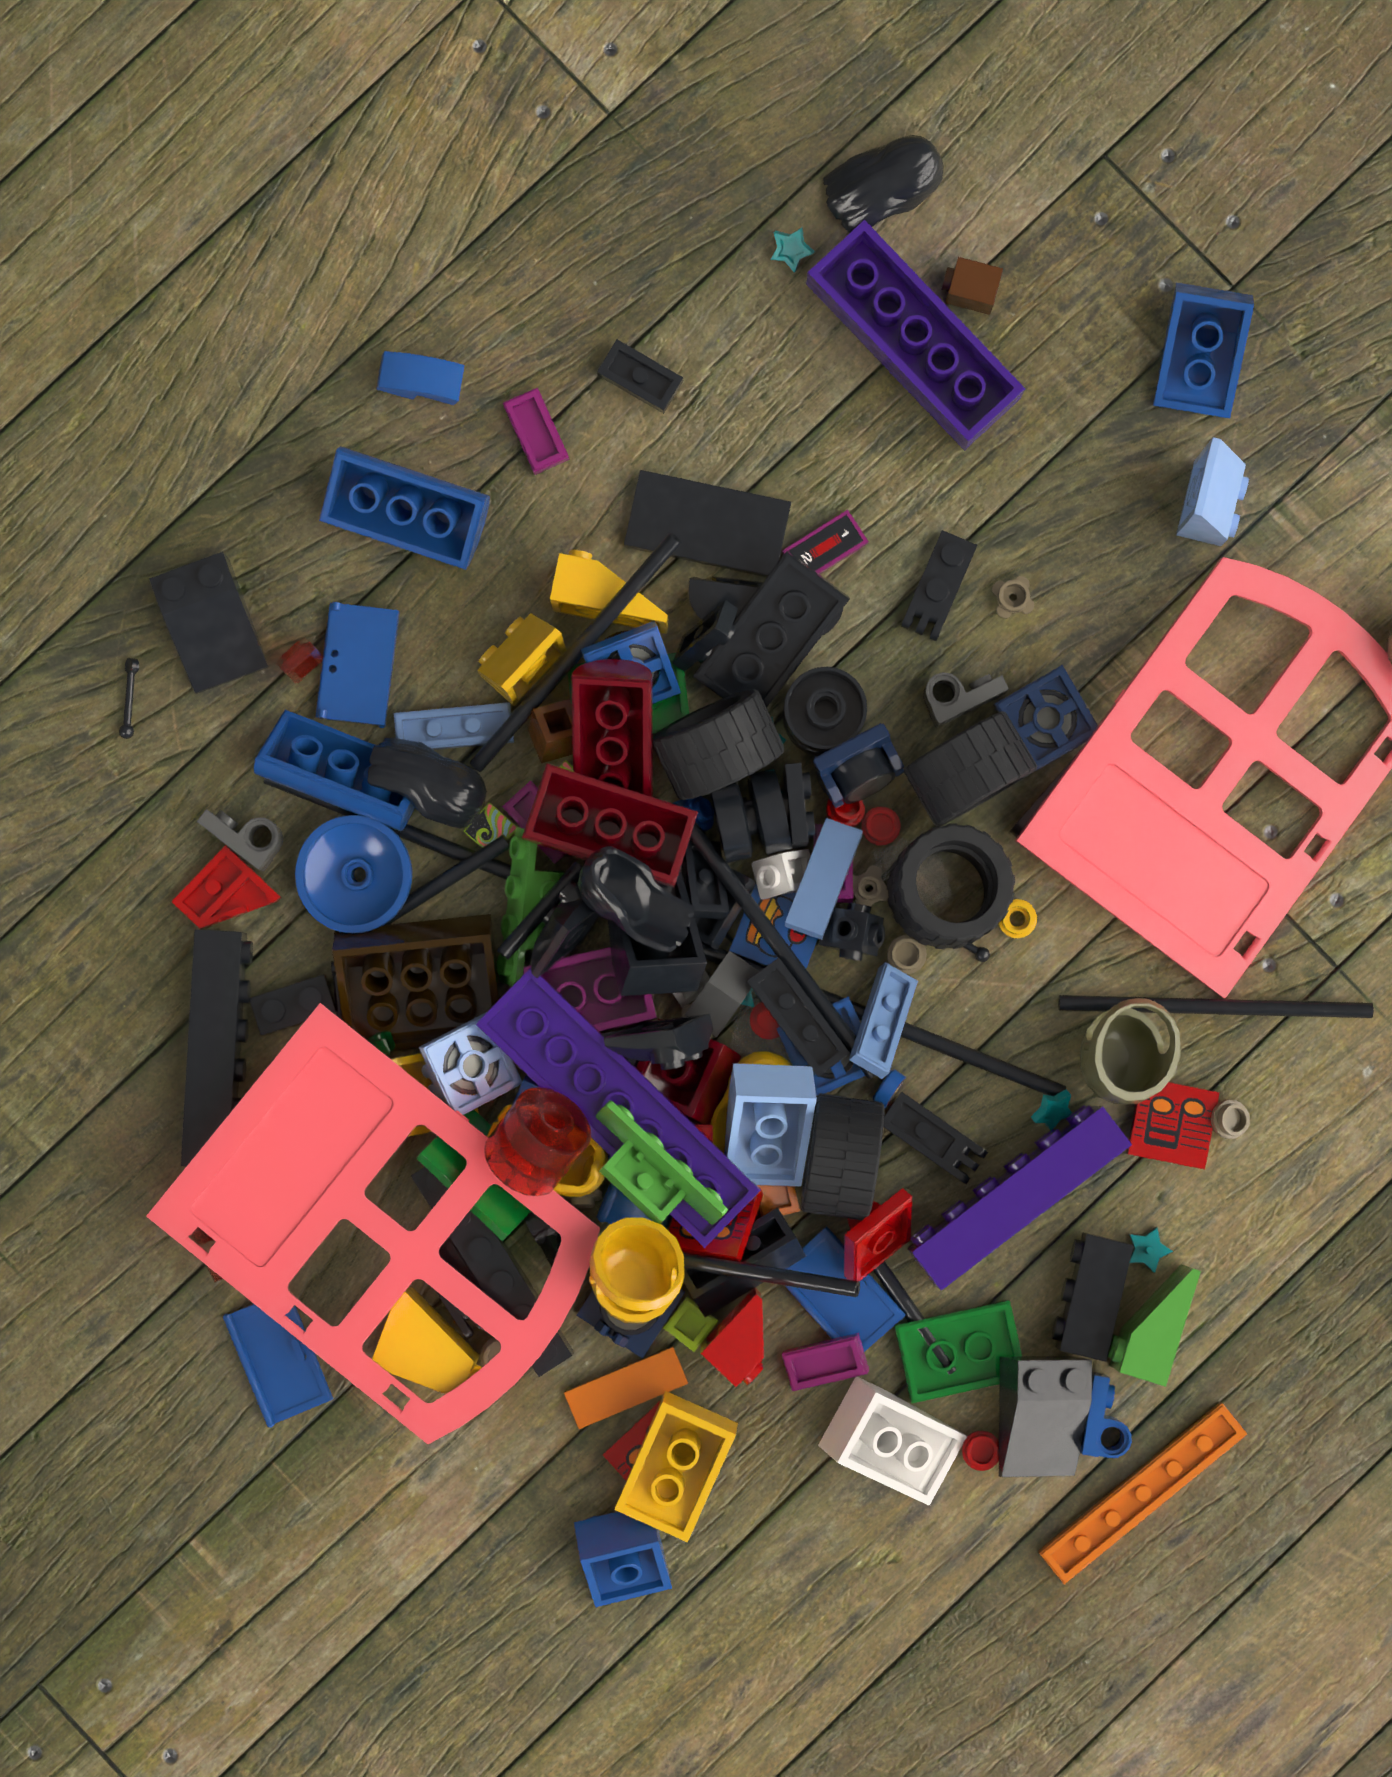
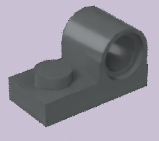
M945 672L935 674L930 678L923 693L925 705L935 727L938 728L1005 695L1009 688L1003 676L1001 675L995 679H992L990 674L970 683L971 691L966 693L959 679L953 674ZM938 684L948 685L952 689L953 699L946 703L937 701L932 693L933 687Z
M206 809L197 820L200 825L262 872L271 864L272 859L283 845L281 829L277 824L266 818L257 817L251 819L239 833L234 830L238 823L222 810H219L215 815ZM262 827L269 828L272 833L271 842L266 847L257 848L253 841L255 832Z

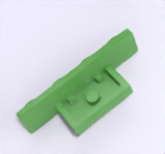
M520 827L515 829V836L511 839L509 847L512 865L511 874L508 876L505 884V893L508 901L506 914L501 921L503 942L565 873L563 871L535 870L537 844L523 840L522 836L525 828ZM541 923L509 960L501 954L498 956L497 973L501 983L513 986L523 976L526 949L534 948L537 937L545 926L544 923Z
M609 1100L596 1114V1118L624 1143L599 1172L649 1219L661 1224L682 1199L711 1225H714L725 1215L728 1209L722 1204L723 1201L719 1194L709 1187H704L693 1177V1172L687 1164L681 1160H675L666 1152L657 1136L650 1132H645L636 1124L633 1115L628 1109L622 1105H616L613 1101Z

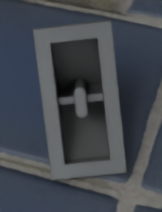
M729 951L685 1013V1016L710 1014L713 1026L712 1035L717 1038L751 990L747 980L759 971Z

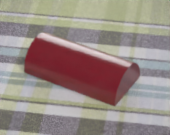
M622 659L596 660L577 667L571 675L573 772L653 797L652 672L640 663Z
M546 764L522 839L585 860L596 850L611 846L648 865L657 883L674 888L698 812L551 764Z

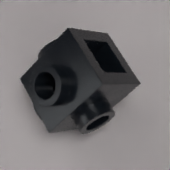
M848 903L847 910L834 908L819 945L840 950V958L862 961L863 954L877 956L878 949L883 944L885 938L884 918L871 914L872 907Z

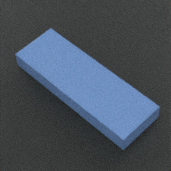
M499 703L394 713L396 738L422 742L433 750L485 745L512 714L511 704ZM514 736L507 743H514Z
M828 818L825 819L786 918L785 927L822 940L862 838V830Z
M886 962L878 968L849 1057L851 1062L881 1079L890 1072L918 982Z

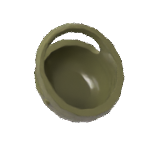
M1135 998L1118 1003L1093 1021L1085 1031L1081 1043L1080 1069L1087 1086L1097 1097L1113 1104H1139L1162 1091L1175 1075L1181 1056L1180 1031L1173 1016L1155 1001ZM1132 1008L1151 1010L1157 1013L1166 1023L1170 1035V1045L1166 1053L1163 1052L1164 1043L1155 1024L1144 1013Z

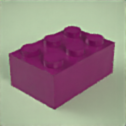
M610 947L563 958L541 975L599 1032L657 1019L652 994L620 996L612 965ZM531 966L523 967L524 974L531 968Z

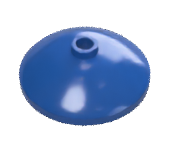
M359 815L334 818L315 829L304 842L296 862L295 879L297 891L307 911L324 926L344 933L372 931L392 920L405 904L412 884L410 856L400 837L385 824ZM360 867L366 872V877L362 882H358L354 877L356 869Z

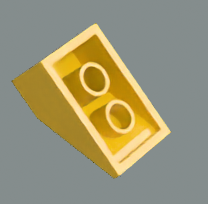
M572 549L569 550V555L559 553L550 602L554 612L595 619L626 582L599 561L592 560L593 555L591 553ZM640 593L632 599L612 622L637 628L655 621L659 632L667 634L669 627L668 615Z
M531 613L525 620L521 616L518 617L505 631L508 638L498 648L492 645L478 661L482 665L477 670L480 676L513 706L524 697L566 651L562 633Z
M665 1391L614 1510L688 1543L736 1436L738 1423Z

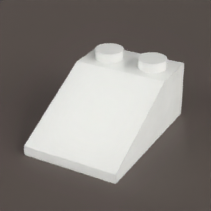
M855 1377L818 1446L837 1463L930 1505L967 1436L892 1393L859 1377Z

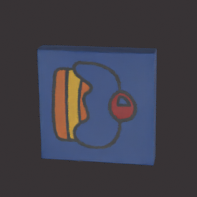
M756 884L751 896L803 966L807 968L818 938L785 927V921L796 893L782 894L762 900ZM744 913L729 951L768 966L778 957Z

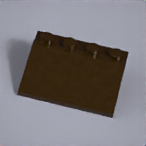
M491 914L389 924L363 933H344L335 930L332 953L343 1021L368 1042L369 1038L375 1033L388 1030L391 1032L396 1045L392 1051L416 1049L488 1012L500 1000Z

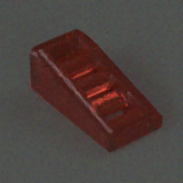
M304 637L299 639L279 658L277 665L296 684L302 681L322 662L323 656Z

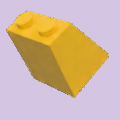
M411 1286L407 1288L391 1308L372 1358L389 1373L443 1394H447L482 1368V1366L477 1365L480 1355Z

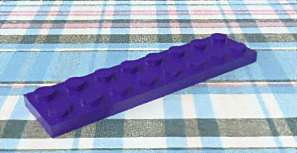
M531 968L476 1023L507 1056L611 1157L624 1143L596 1118V1114L609 1100L613 1101L616 1105H622L628 1109L634 1117V1122L645 1132H650L657 1136L664 1146L663 1149L675 1160L678 1159L687 1164L696 1180L704 1187H709L717 1192L723 1201L722 1204L728 1211L714 1225L709 1224L684 1199L670 1213L704 1248L761 1191L624 1056L607 1048L604 1042L605 1037L542 976L536 978L531 973Z

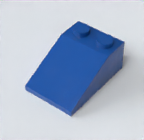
M1176 282L1153 406L1224 418L1231 417L1254 308L1253 295Z

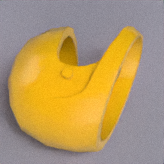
M625 1217L610 1224L594 1243L589 1259V1281L592 1284L599 1304L607 1313L624 1323H645L662 1315L680 1292L684 1280V1255L676 1237L663 1225L649 1219Z

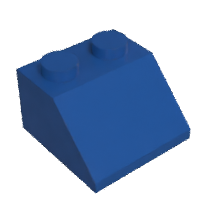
M620 1512L593 1516L586 1520L574 1522L580 1561L595 1607L672 1589L658 1529Z

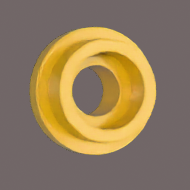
M1014 899L1009 905L1007 915L999 921L998 925L1005 935L1011 938H1023L1034 930L1037 923V914L1033 906L1027 901ZM1013 912H1020L1023 915L1024 922L1021 926L1011 924L1010 915Z

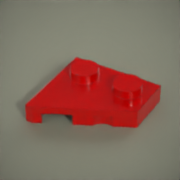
M225 845L172 900V903L199 929H204L276 903L282 897L235 852Z

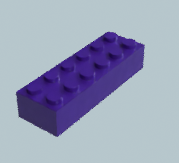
M865 220L808 271L806 285L964 451L1021 399L1025 391L1022 384Z
M1082 1105L1066 1118L1069 1123L1068 1126L1061 1131L1051 1129L1034 1142L1038 1148L1030 1155H1027V1153L1023 1154L1022 1152L1016 1155L1003 1166L1007 1171L997 1180L991 1176L986 1178L972 1190L976 1195L967 1203L958 1200L941 1213L945 1220L934 1228L927 1224L910 1237L913 1244L907 1248L938 1289L942 1291L1132 1145L1103 1106L1091 1107L1090 1105Z

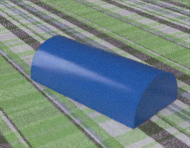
M340 446L336 450L319 521L466 570L474 556L484 528L490 496Z
M284 710L255 759L254 774L357 815L381 822L400 832L405 828L415 808L406 797L369 785L368 768L371 766L369 760L375 746L374 744L288 710Z

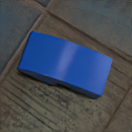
M384 351L382 353L376 390L412 400L418 395L454 406L459 401L465 365L423 355Z

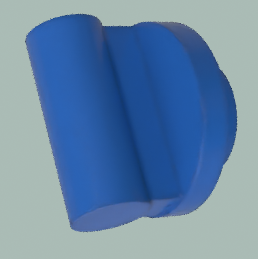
M702 796L687 800L681 799L672 803L697 811L698 814L695 821L703 832L711 829L713 826L714 809L711 803Z

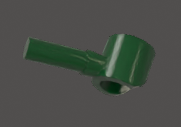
M388 1030L375 1033L369 1038V1042L387 1057L396 1046L392 1034Z

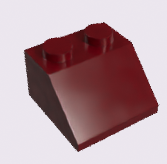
M710 1039L709 1048L702 1051L703 1057L684 1061L685 1065L682 1067L661 1070L660 1064H652L651 1061H639L636 1068L688 1119L700 1124H710L714 1111L727 1089L733 1063H738L741 1055L726 1045Z

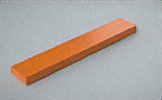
M1219 1402L1038 1551L1063 1584H1066L1247 1435L1246 1431L1225 1405Z

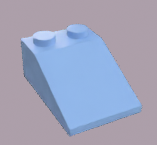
M1213 437L1194 461L1176 534L1177 536L1217 546H1222L1228 540V536L1234 538L1240 515L1234 514L1237 499H1244L1249 478L1243 476L1246 464L1221 439Z
M733 1063L728 1093L724 1154L756 1185H802L817 1099L812 1066Z

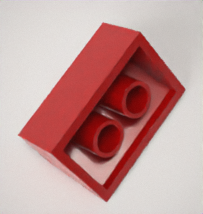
M756 1288L752 1289L701 1343L700 1354L735 1387L742 1381L749 1385L764 1368L762 1366L763 1363H761L764 1358L763 1304L761 1293Z

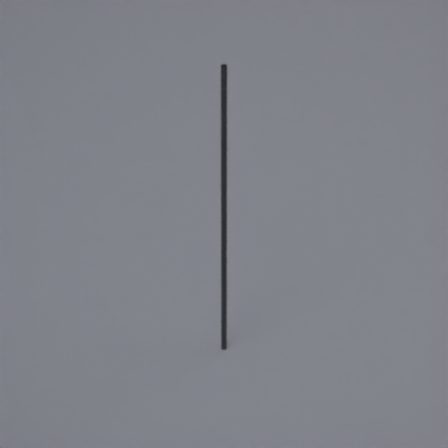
M264 778L263 783L344 816L357 815ZM406 824L401 832L391 828L400 838L457 861H462L476 852L409 824ZM493 859L478 868L505 880L511 874V865L497 859ZM701 942L706 960L720 965L728 951L721 948L716 950ZM738 956L759 972L766 967ZM821 989L832 1004L844 999V997ZM851 1001L861 1021L866 1006ZM907 1022L904 1024L901 1033L902 1038L1045 1095L1055 1096L1066 1090V1086Z

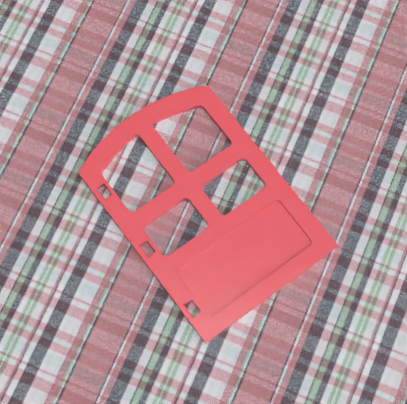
M1222 557L1125 690H1122L1114 701L1115 704L1015 841L1197 980L1225 999L1392 769V750L1383 762L1374 755L1385 738L1392 742V664L1388 660V653L1363 627L1346 612L1317 592L1286 576L1260 566ZM1231 596H1237L1264 605L1294 619L1309 629V636L1251 714L1244 712L1191 671L1185 664L1186 657ZM1334 651L1340 652L1358 672L1388 716L1387 723L1342 784H1338L1279 739L1276 734L1279 725ZM1164 690L1176 697L1229 740L1228 748L1196 789L1181 780L1131 740L1132 731ZM1254 761H1258L1317 806L1320 812L1314 824L1290 857L1286 859L1228 816L1222 809L1224 801ZM1317 834L1326 841L1312 859L1304 850ZM1248 932L1256 938L1244 955L1241 956L1233 948L1243 934Z
M321 1003L146 1216L427 1444L460 1428L490 1407L515 1385L541 1356L562 1326L579 1294L590 1266L589 1259L600 1231L599 1226L468 1122L469 1119L459 1111H454ZM418 1125H424L466 1159L467 1165L421 1224L414 1231H408L365 1196V1189L413 1129ZM493 1184L501 1186L561 1236V1243L550 1274L532 1310L524 1320L516 1319L439 1255L440 1247L489 1186ZM342 1219H347L390 1254L391 1259L338 1326H331L291 1294L288 1286L338 1222ZM198 1227L216 1241L210 1248L209 1253L189 1238ZM416 1279L425 1281L501 1344L500 1352L478 1372L432 1403L422 1400L363 1351L364 1342ZM294 1306L298 1307L313 1320L307 1327L306 1332L285 1316ZM391 1384L410 1398L403 1410L382 1394Z

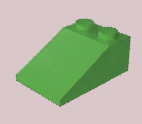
M1181 1264L1121 1327L1119 1335H1112L1108 1358H1111L1109 1366L1120 1373L1166 1387L1201 1271Z

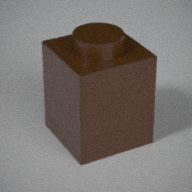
M958 257L955 269L947 267L941 290L949 291L946 304L990 315L1003 268Z
M570 699L532 710L528 732L541 763L573 755L572 704Z

